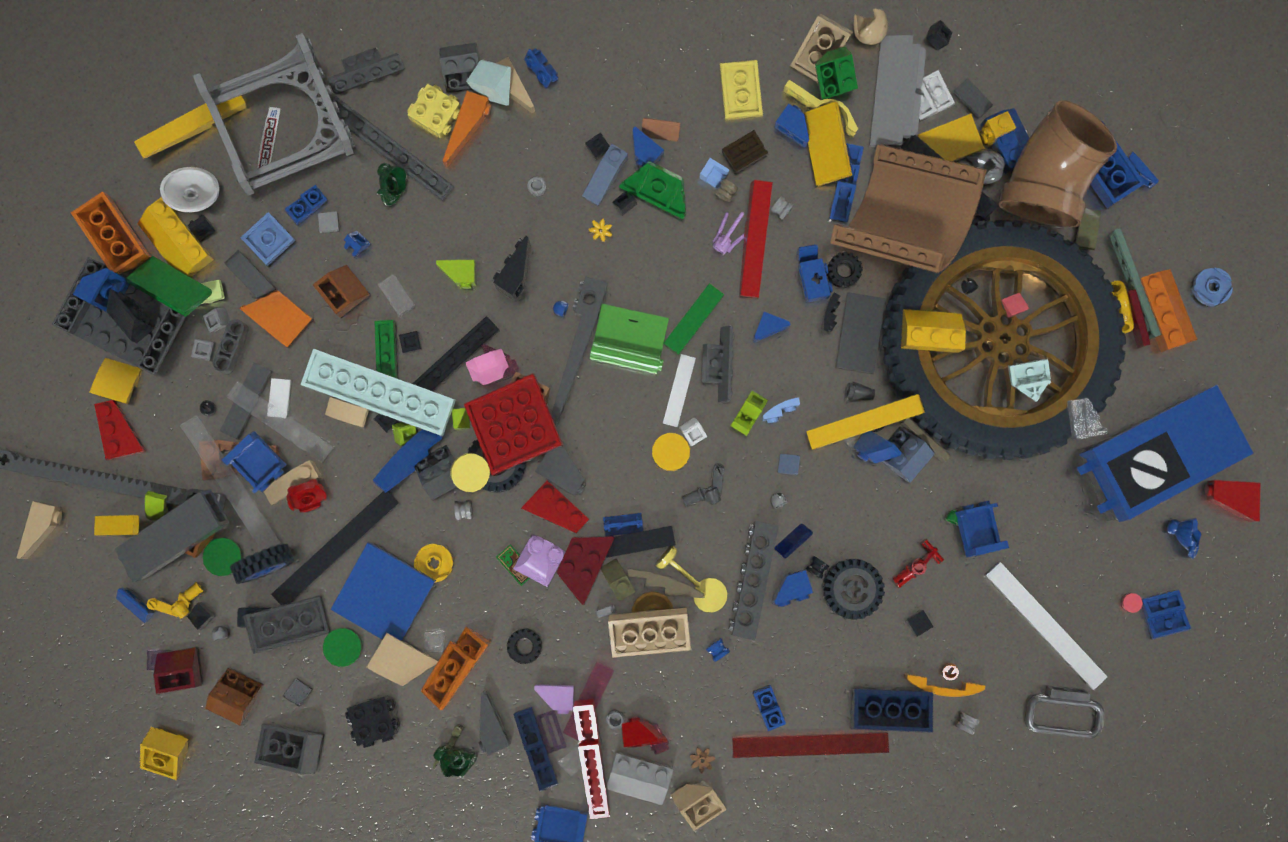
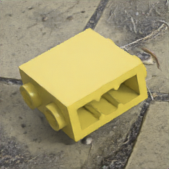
M427 83L425 88L422 87L420 89L415 104L412 103L408 108V117L410 121L442 139L444 135L447 136L451 131V124L454 119L457 120L461 105L459 99L451 94L448 96L437 85L431 86Z

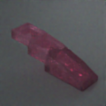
M596 662L579 700L594 699L595 708H597L614 670ZM573 710L563 734L579 741Z

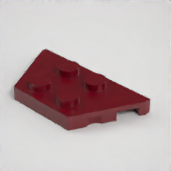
M614 536L572 537L556 573L582 605H585L613 544Z

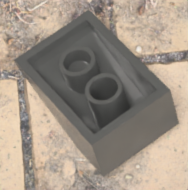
M262 724L254 763L299 774H315L322 734Z

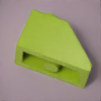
M436 260L438 268L457 286H460L461 289H471L472 286H476L475 260Z

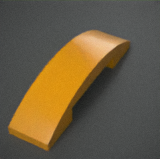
M904 674V678L914 686L941 696L961 697L985 690V685L962 682L961 689L926 685V677Z

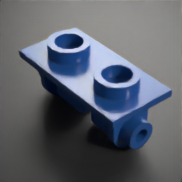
M537 48L528 50L524 58L527 66L536 74L538 81L545 88H548L551 80L555 82L559 79L558 73L551 64L544 66L548 60L541 50H537Z
M641 513L603 517L605 537L643 531Z

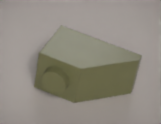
M617 558L602 566L601 571L618 601L636 592Z

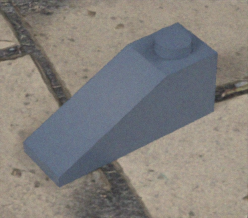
M611 144L582 197L599 206L627 162L628 153Z

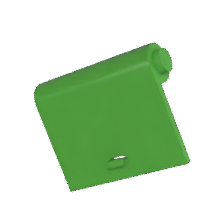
M602 304L591 348L590 360L657 374V371H661L664 360L660 359L669 318Z

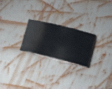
M835 292L829 299L823 314L821 332L824 335L827 331L831 332L837 324L834 321L837 315L833 314L831 310L835 312L841 302L838 301L840 295Z

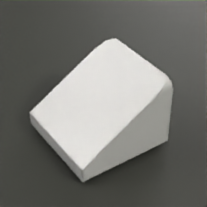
M692 418L679 427L691 447L707 437L696 418Z

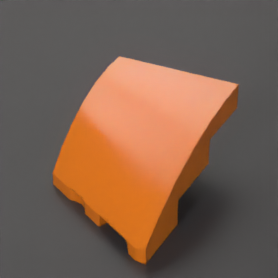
M278 290L239 308L286 347L291 344L312 319Z

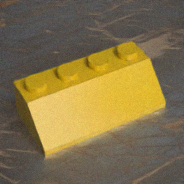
M162 197L146 208L137 224L170 266L192 277L214 260L190 231L176 210L169 207Z

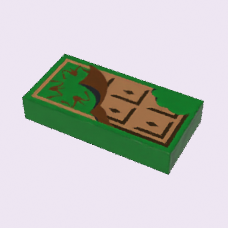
M510 544L496 558L522 586L530 578L513 569L520 554Z

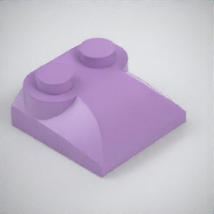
M532 534L513 569L548 587L563 559L565 551L549 541Z

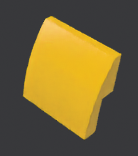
M105 358L95 376L89 393L129 404L134 386L137 387L143 369Z

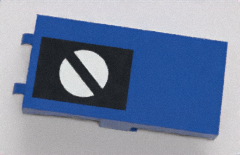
M1215 385L1080 453L1079 456L1085 458L1087 463L1077 467L1080 475L1092 470L1107 501L1097 505L1100 514L1112 509L1118 521L1122 522L1136 517L1254 453L1218 385Z

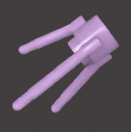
M728 212L725 213L716 237L712 241L714 242L712 247L724 255L726 252L730 253L744 239V233L732 244H730L731 240L729 239L743 217L744 212L740 213L727 234L721 236L729 215Z

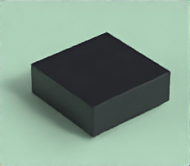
M418 331L399 335L403 354L422 350Z
M924 610L906 620L916 637L934 627Z

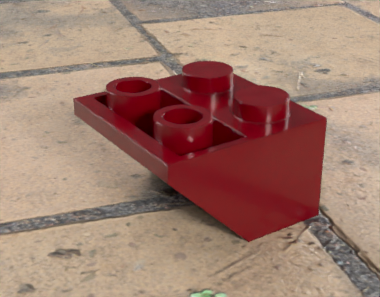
M196 647L156 655L153 674L156 694L202 686Z

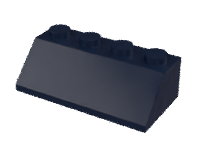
M854 689L851 706V729L931 733L933 732V692Z

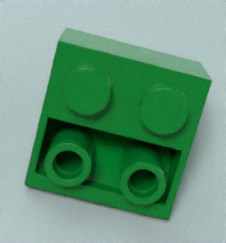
M845 46L826 52L815 63L822 100L858 89L853 56Z

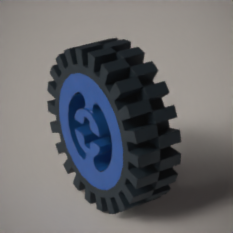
M282 544L240 559L238 562L233 563L230 569L236 584H241L274 573L294 562V558L289 545Z

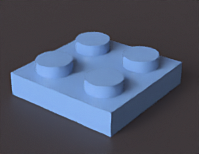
M269 212L240 237L267 266L296 241Z

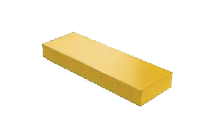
M139 515L95 516L94 535L139 534Z

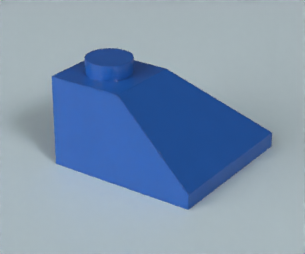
M105 268L82 277L73 295L107 312L109 291L113 289L118 293L121 291L124 294L130 284L127 283L126 278Z

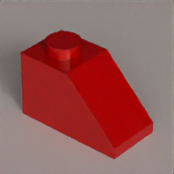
M630 718L629 722L621 723L624 747L635 748L667 743V738L648 721H640V718Z

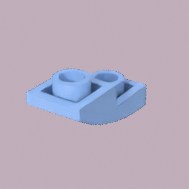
M799 397L774 406L762 416V421L767 420V423L778 422V418L783 416V409L785 412L795 411L796 407L800 405Z

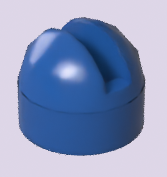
M564 301L556 302L553 305L554 312L558 316L564 317L569 303Z

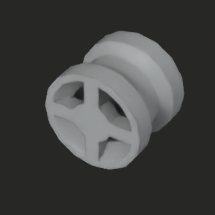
M781 196L772 207L771 212L777 213L779 218L783 220L794 204L785 201V197Z
M466 500L465 502L455 501L456 520H461L464 517L472 519L471 500Z
M962 712L960 715L961 720L956 724V727L974 735V728L980 721Z

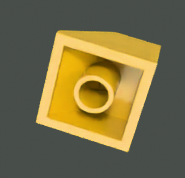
M151 727L140 744V768L177 780L188 751V739L181 735L166 732L163 729Z

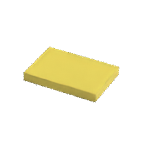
M757 60L720 63L725 120L763 116Z

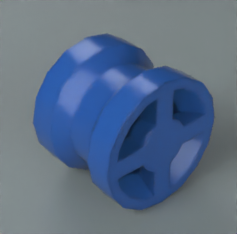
M722 639L717 640L706 648L707 652L712 654L714 662L730 652L723 645L724 641Z

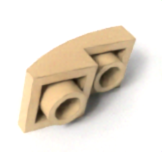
M330 397L325 415L364 427L369 409L336 397Z

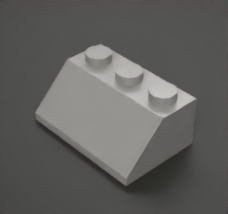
M616 751L606 789L663 805L673 773V766Z

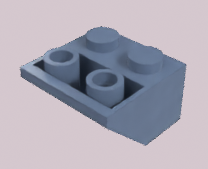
M899 427L888 441L895 444L902 454L882 462L897 475L911 483L935 453L925 441Z

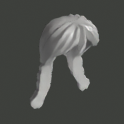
M981 151L966 157L972 161L975 167L987 170L984 180L985 184L994 183L1002 177L1005 162L999 153Z

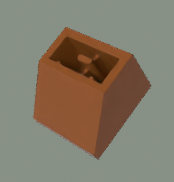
M347 265L328 272L313 284L334 313L340 318L370 295Z
M227 668L208 694L205 709L237 725H241L249 714L263 684Z

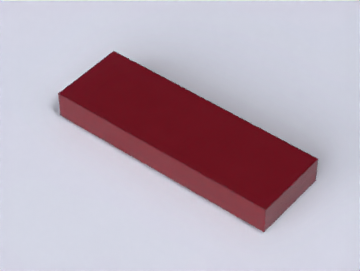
M1136 289L1127 293L1133 316V334L1137 349L1150 345L1151 342Z

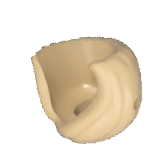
M873 9V18L854 15V33L860 42L874 45L884 39L888 31V20L883 10Z

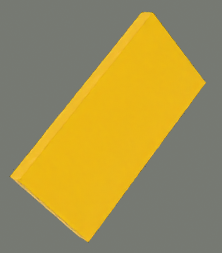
M832 102L804 112L816 186H822L852 176L838 102Z

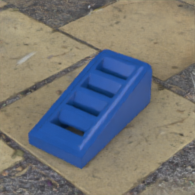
M1133 151L1127 156L1145 182V186L1152 188L1159 182L1156 176Z

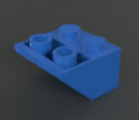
M806 570L783 576L771 600L772 604L783 607L791 604L790 600L792 599L802 601L810 598L809 594L813 593Z

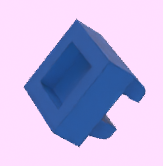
M358 231L347 234L344 239L346 242L344 248L349 249L352 247L354 249L353 256L360 254L371 244Z

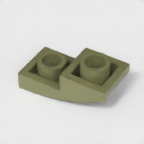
M1085 209L1076 235V243L1080 246L1079 248L1095 250L1101 211Z

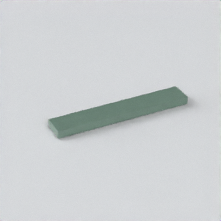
M1121 228L1109 233V238L1129 290L1136 289L1149 339L1161 335L1122 230Z

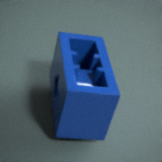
M822 258L801 262L798 265L806 303L829 298L833 289L831 281H827V264L823 263ZM814 276H816V279H820L818 284H816V281H812Z

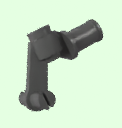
M717 463L713 467L712 486L707 488L697 487V490L682 496L686 507L701 500L708 501L710 504H715L721 500L723 473L725 472L722 464Z

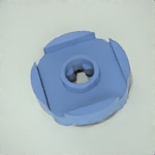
M1220 268L1205 269L1195 277L1191 291L1202 304L1213 307L1224 303L1230 298L1233 292L1230 282L1232 280L1229 274ZM1215 283V288L1217 290L1211 291L1209 289V284Z

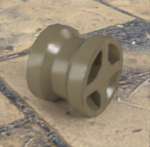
M722 179L720 187L716 188L714 193L721 199L730 202L732 194L738 190V187L732 182Z

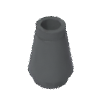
M857 382L848 383L845 396L850 400H873L875 389Z

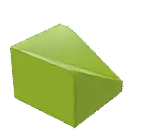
M452 409L453 428L456 430L469 429L470 420L466 409Z
M404 422L392 425L395 443L400 446L405 445L417 434L416 427Z

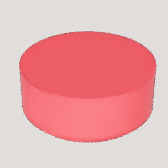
M1128 593L1123 596L1121 605L1125 611L1135 613L1142 608L1143 602L1139 595Z

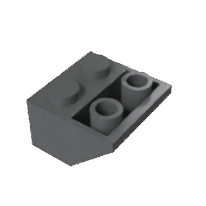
M477 43L439 48V59L446 92L471 89L467 79L480 61Z
M447 445L436 449L414 465L420 482L431 500L456 488L450 476L451 466L455 459Z

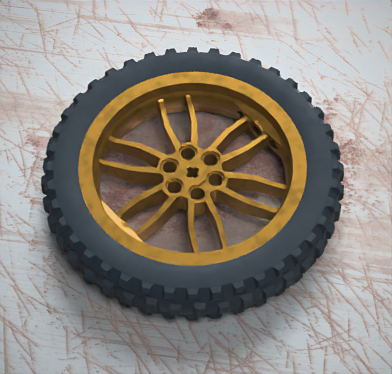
M984 220L971 224L961 248L944 270L937 273L915 266L906 267L901 273V282L896 283L891 291L894 296L887 302L888 316L882 322V328L886 329L882 338V346L886 347L883 361L884 365L889 366L887 371L890 382L895 384L894 390L897 399H905L919 394L925 413L914 417L917 425L922 429L928 428L927 432L936 440L943 439V443L947 444L949 448L955 450L959 447V451L971 456L977 453L978 456H983L984 459L989 460L994 458L1013 460V457L1026 459L1031 458L1035 453L1040 455L1048 453L1053 446L1060 448L1068 444V438H1076L1082 434V428L1092 425L1097 420L1095 415L1105 409L1107 406L1106 399L1115 393L1116 387L1114 383L1120 380L1122 370L1119 367L1125 359V351L1122 350V346L1126 344V336L1122 332L1125 322L1123 314H1120L1118 311L1121 308V304L1116 296L1112 294L1114 288L1110 281L1104 279L1105 272L1103 269L1099 268L1097 264L1094 265L1092 263L1093 258L1084 250L1080 251V246L1077 243L1071 242L1069 239L1064 240V235L1054 230L1047 232V227L1035 224L1030 226L1029 222L1014 220L1013 222L1011 220H995L994 222ZM976 270L993 271L991 298L994 317H990L971 298L955 289L952 284ZM1000 272L1013 273L1015 275L1013 295L1022 293V274H1034L1048 283L1059 294L1060 298L1041 306L1023 320L1018 319L1016 315L1008 318L1005 309L1003 310L1000 297ZM948 292L967 306L980 321L978 324H974L963 319L965 329L976 334L978 337L977 341L966 343L965 350L974 349L977 357L964 368L948 376L940 377L934 362L954 352H943L936 356H931L929 350L901 348L903 309L951 313L938 304L943 294ZM1061 302L1066 304L1071 318L1054 326L1036 330L1032 329L1029 322L1042 311ZM1001 316H1005L1008 319V325H1004L1001 322ZM1069 323H1074L1077 348L1073 367H1069L1053 354L1031 345L1029 338L1047 334ZM984 324L991 327L990 333L984 331ZM1017 327H1021L1024 330L1023 336L1018 335ZM1001 336L1007 340L1005 343H1003V340H1000ZM983 343H987L989 345V352H985L982 349ZM1016 346H1020L1023 349L1022 355L1016 353ZM999 354H1003L1005 356V363H1001L998 360ZM1033 355L1040 359H1048L1050 364L1068 375L1061 388L1052 381L1046 386L1054 392V395L1041 405L1030 410L1014 409L1015 387L1011 385L1008 365H1013V361H1016L1018 364L1030 362L1027 357ZM983 359H987L990 361V367L985 383L984 407L972 406L956 396L945 383L965 373ZM998 369L1004 370L1007 386V407H993L991 405L993 384Z

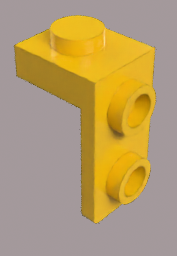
M1007 111L987 120L979 135L982 143L986 144L987 148H990L997 138L1014 131L1016 126Z

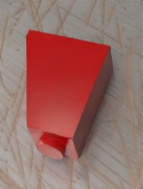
M1223 480L1207 481L1205 486L1207 501L1248 522L1260 521L1261 483Z

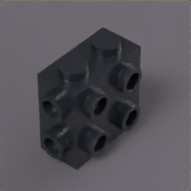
M388 695L347 708V712H345L348 724L351 723L353 730L350 732L353 742H356L357 746L363 745V748L375 745L374 741L382 739V742L394 739L393 735L398 733L399 723L397 718L393 717L394 705L392 699H388Z

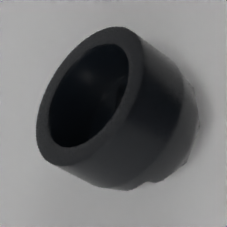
M967 278V282L965 280L962 281L961 288L963 293L967 295L978 289V285L973 279Z
M205 400L200 404L199 409L203 415L211 416L216 412V405L212 401ZM206 404L211 411L208 412L203 406Z

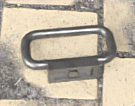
M1047 685V695H1036L1028 702L1026 724L1034 732L1080 738H1094L1102 732L1105 717L1104 708L1099 702L1090 700L1091 694L1084 689ZM1043 702L1094 708L1097 712L1095 727L1088 731L1037 725L1033 721L1035 706L1037 703Z

